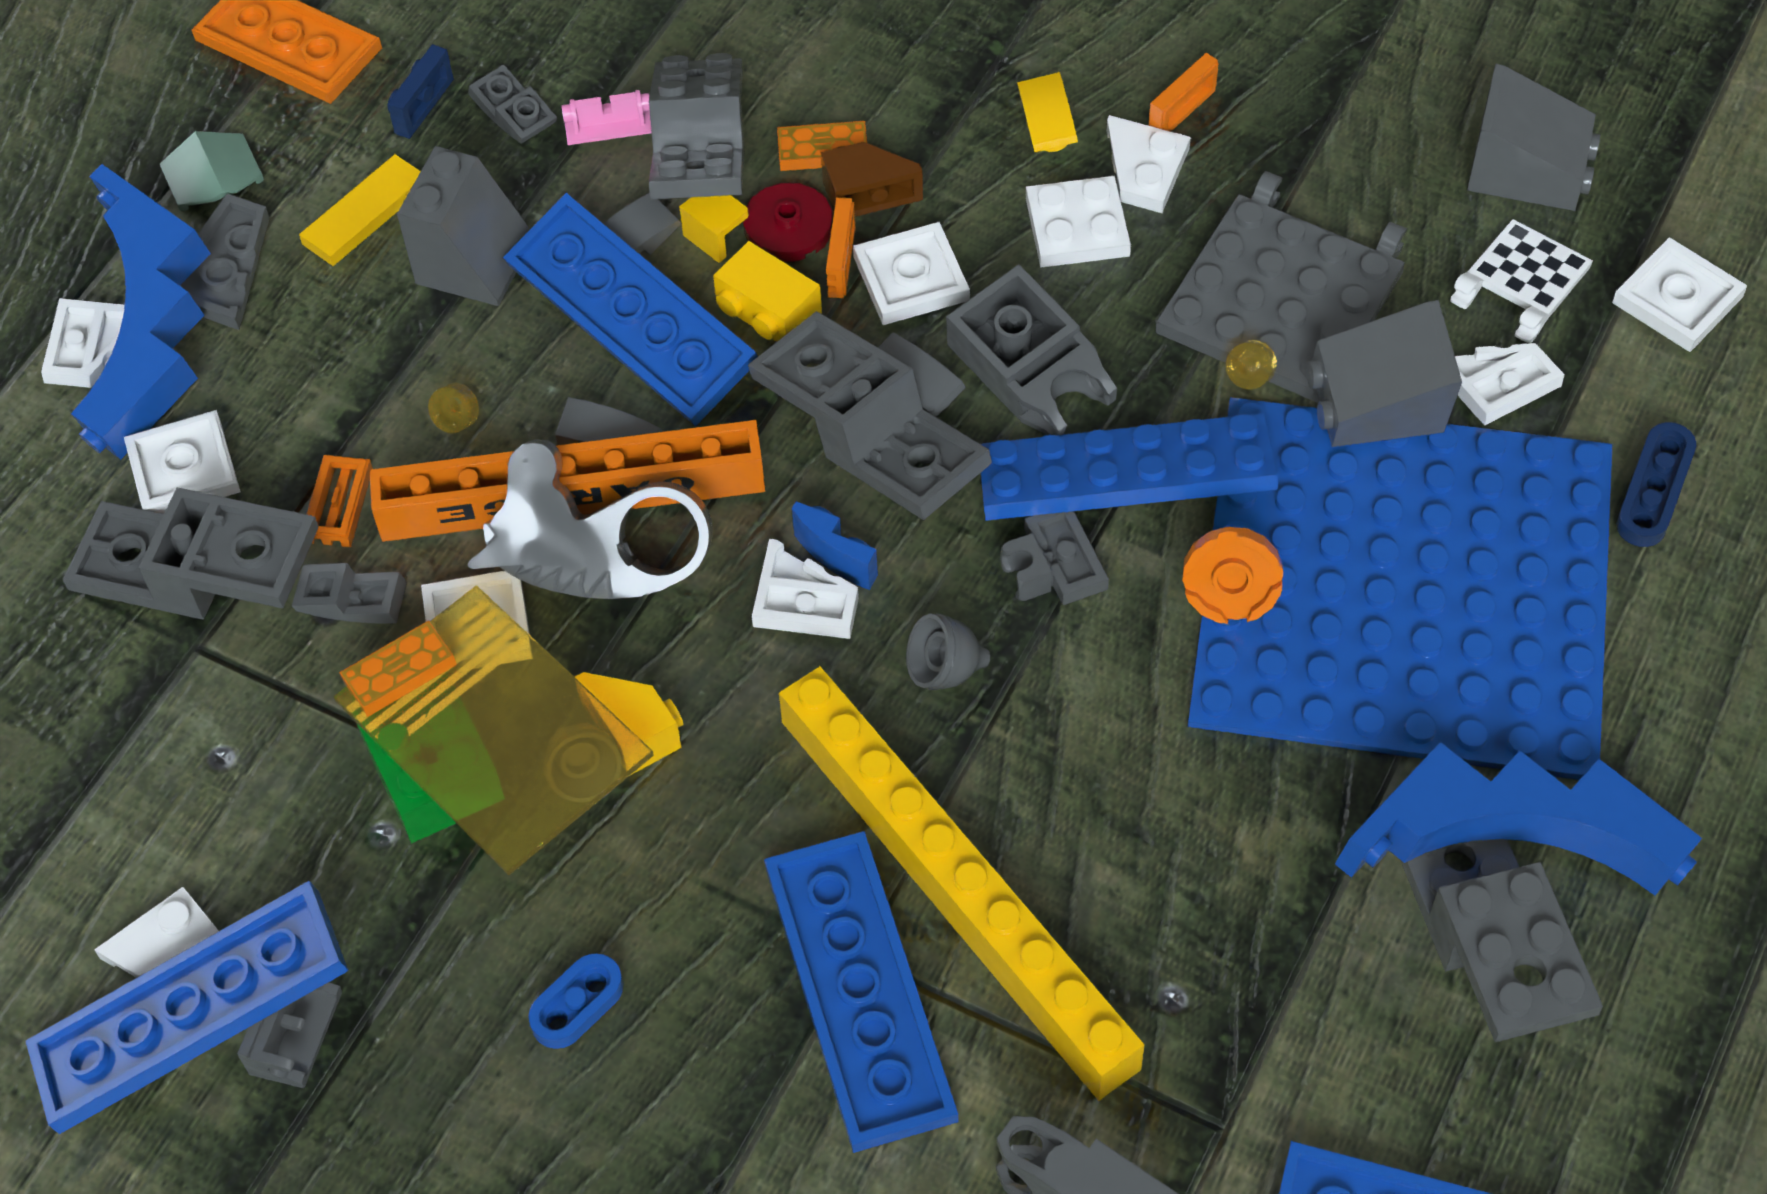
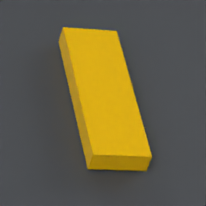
M394 154L299 234L302 245L330 265H336L399 211L421 171Z

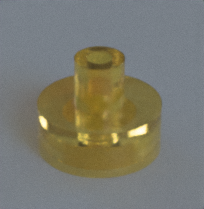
M1248 340L1237 345L1230 351L1226 360V371L1230 380L1243 389H1256L1266 384L1274 376L1277 367V360L1273 350L1267 344L1258 340Z
M448 384L437 389L429 399L428 409L433 423L444 432L458 433L472 426L478 418L479 404L477 398L463 384Z

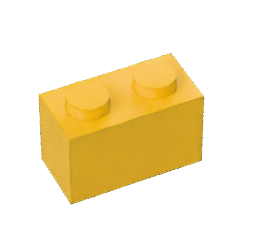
M750 241L713 275L716 303L720 309L728 316H737L748 323L761 337L767 340L773 339L778 342L816 311L822 314L820 285Z

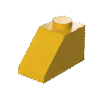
M586 672L575 676L580 702L596 727L616 743L622 757V767L628 776L682 748L678 730L679 727L683 726L681 715L672 700L662 701L652 685Z

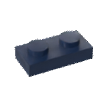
M432 44L424 56L413 64L411 73L400 88L395 89L390 95L387 106L395 134L410 139L454 80L447 49Z

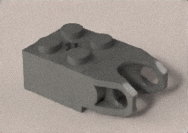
M1019 264L946 316L947 345L998 399L1027 426L1046 435H1065L1067 424L1058 412L1054 400L1066 392L1083 393L1089 398L1100 401L1107 406L1116 400L1117 387L1104 370L1094 345L1080 332V326Z
M1013 1116L997 1137V1145L1002 1155V1160L996 1165V1172L1007 1194H1178L1098 1139H1095L1089 1148L1067 1132L1035 1117ZM1030 1130L1040 1137L1042 1148L1033 1145L1013 1144L1010 1147L1009 1141L1016 1132ZM1008 1169L1017 1174L1027 1185L1015 1183L1010 1178Z

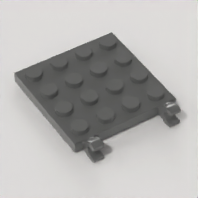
M1265 171L1251 199L1238 194L1157 320L1156 333L1318 403L1320 400L1317 389L1309 387L1306 374L1307 361L1313 359L1317 341L1376 319L1403 273L1405 262L1396 258L1403 248L1404 243L1401 240L1407 228L1389 222L1376 250L1274 209L1273 207L1280 196V192H1277L1276 189L1280 185L1282 177Z

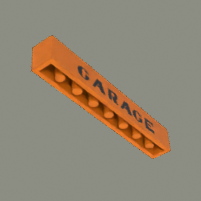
M756 420L556 446L561 453L563 461L559 481L571 492L578 510L586 515L592 514L640 487L655 482H672L682 485L693 491L701 500L765 492ZM514 451L371 469V508L382 542L484 529L483 524L492 520L505 503L508 483V461ZM650 497L639 501L632 509L680 502L667 497Z

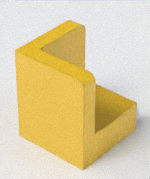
M731 195L691 197L679 206L683 236L718 263L727 257L725 235L749 216L748 208Z

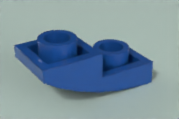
M796 501L792 507L794 536L817 561L838 576L870 590L878 576L877 550L861 539L841 536L840 517L833 515L829 510L820 506L810 507Z

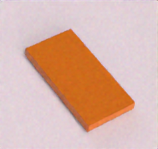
M220 0L192 29L195 41L329 104L340 95L382 49L379 37L298 0Z

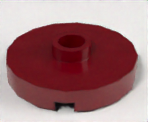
M800 183L776 184L766 187L754 195L746 206L749 216L743 221V228L747 241L749 240L782 262H796L806 259L805 254L811 253L815 249L816 253L826 246L831 237L833 224L832 209L827 198L812 187Z

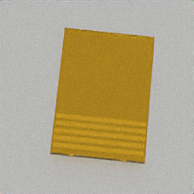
M476 585L430 621L454 655L457 663L456 666L369 717L366 716L347 686L333 697L346 713L510 875L653 757L654 754L636 734Z

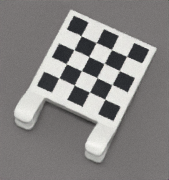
M1513 219L1469 271L1458 277L1454 285L1456 292L1451 296L1450 302L1463 309H1467L1481 287H1484L1526 309L1520 316L1519 323L1521 325L1516 330L1515 337L1526 343H1532L1548 318L1590 269L1593 260Z

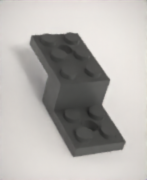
M716 53L706 56V60L689 61L687 56L674 55L663 58L662 62H655L649 97L653 145L649 177L650 199L742 195L745 154L741 106L742 58L732 59L730 54Z
M817 311L748 364L752 379L815 418L827 459L922 520L926 519L992 464L989 449L923 410L911 367ZM810 363L820 364L814 367H807ZM918 462L931 463L922 468L913 467Z
M178 487L164 514L101 501L63 578V582L69 591L204 620L215 594L283 609L319 526L315 516ZM253 545L265 547L263 553L257 558L243 559L240 557L244 550L251 548ZM131 548L141 549L139 556L131 561L121 562L118 560L121 553Z
M1505 839L1475 840L1448 845L1426 852L1406 863L1401 861L1445 972L1462 967L1465 968L1494 1042L1595 1017L1600 1014L1603 1008L1602 1002L1541 862L1519 867L1510 844ZM1450 853H1462L1471 860L1473 867L1467 871H1456L1447 865L1444 857ZM1519 965L1532 966L1540 972L1543 982L1536 986L1525 985L1515 977L1513 969Z

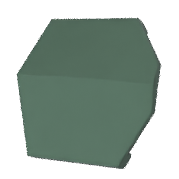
M195 131L160 163L161 170L180 211L188 210L190 205L217 201L224 198L227 193L230 195L236 194L253 182L259 184L264 180L244 135L240 133Z

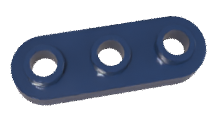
M1672 422L1658 424L1650 430L1616 523L1620 536L1634 546H1654L1666 534L1696 450L1694 435L1689 429L1680 424ZM1662 451H1669V452H1671L1673 455H1671V454H1669V453H1666V452H1662ZM1648 487H1655L1659 489L1661 492H1658L1654 489H1649ZM1636 524L1644 525L1647 528L1639 527Z

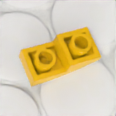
M1060 72L1017 82L1034 152H1055L1062 150L1068 144L1078 142Z

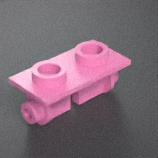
M635 90L632 93L609 96L610 103L606 104L601 103V97L576 101L570 99V104L561 105L568 145L650 134L649 93L640 94V90Z

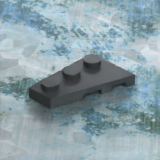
M227 193L198 233L211 254L180 286L189 292L203 312V318L240 330L270 219L266 206Z

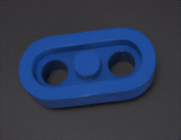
M589 954L578 959L533 1002L530 1008L529 1023L536 1040L543 1046L553 1049L565 1048L576 1042L621 997L623 979L618 964L606 955ZM594 982L606 984L600 992H590L588 990L589 986ZM557 1018L567 1020L566 1025L561 1029L549 1027L550 1023Z

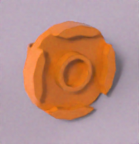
M1224 527L1206 533L1193 543L1184 558L1182 581L1185 586L1188 602L1200 615L1217 623L1228 624V619L1239 620L1247 618V622L1257 620L1271 610L1282 593L1283 565L1278 550L1265 536L1248 528Z

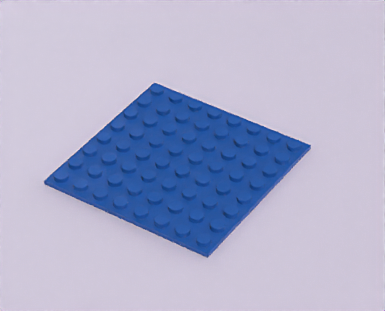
M1230 397L1228 417L1240 414L1265 413L1278 474V490L1217 496L1213 530L1224 527L1248 528L1265 536L1278 550L1283 565L1282 593L1273 608L1257 620L1247 622V618L1239 620L1228 619V624L1217 623L1202 616L1188 727L1425 759L1441 742L1469 765L1503 769L1520 750L1552 776L1580 780L1593 764L1600 759L1612 444L1447 424L1444 433L1332 447L1328 430H1322L1319 426L1317 408Z

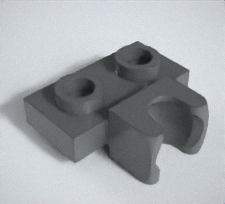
M1074 511L1034 515L1025 518L1024 530L1027 535L1008 541L1001 548L1000 560L1002 570L1007 573L1021 570L1017 573L1018 590L1016 591V598L1020 601H1026L1051 592V586L1054 587L1062 605L1108 590L1109 578Z

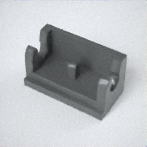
M328 982L248 1027L237 1053L248 1074L305 1088L341 997V987Z

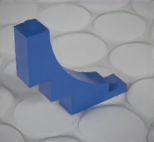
M101 164L89 177L100 191L96 198L108 210L103 217L111 228L121 252L125 270V306L120 332L112 354L89 393L71 415L83 428L78 435L98 453H101L106 448L121 460L128 453L124 437L149 430L198 379L184 358L173 348L204 316L189 292L180 285L211 253L195 229Z
M1440 742L1352 835L1335 865L1352 878L1365 863L1374 868L1388 851L1403 863H1406L1426 852L1458 843L1496 839L1530 841L1584 855L1609 866L1632 879L1653 895H1656L1668 880L1678 886L1694 867L1697 861L1689 854L1702 838L1600 759L1593 764L1570 790L1520 750L1499 774L1490 781Z

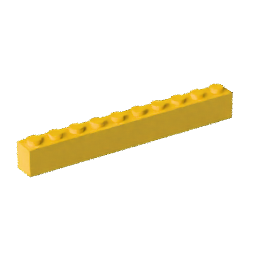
M819 666L779 692L783 725L1096 1099L1100 1101L1140 1072L1144 1043L822 667Z

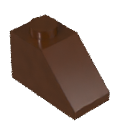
M866 142L840 146L821 152L822 180L833 211L835 210L836 197L852 198L855 207V217L923 200L922 168L916 162Z

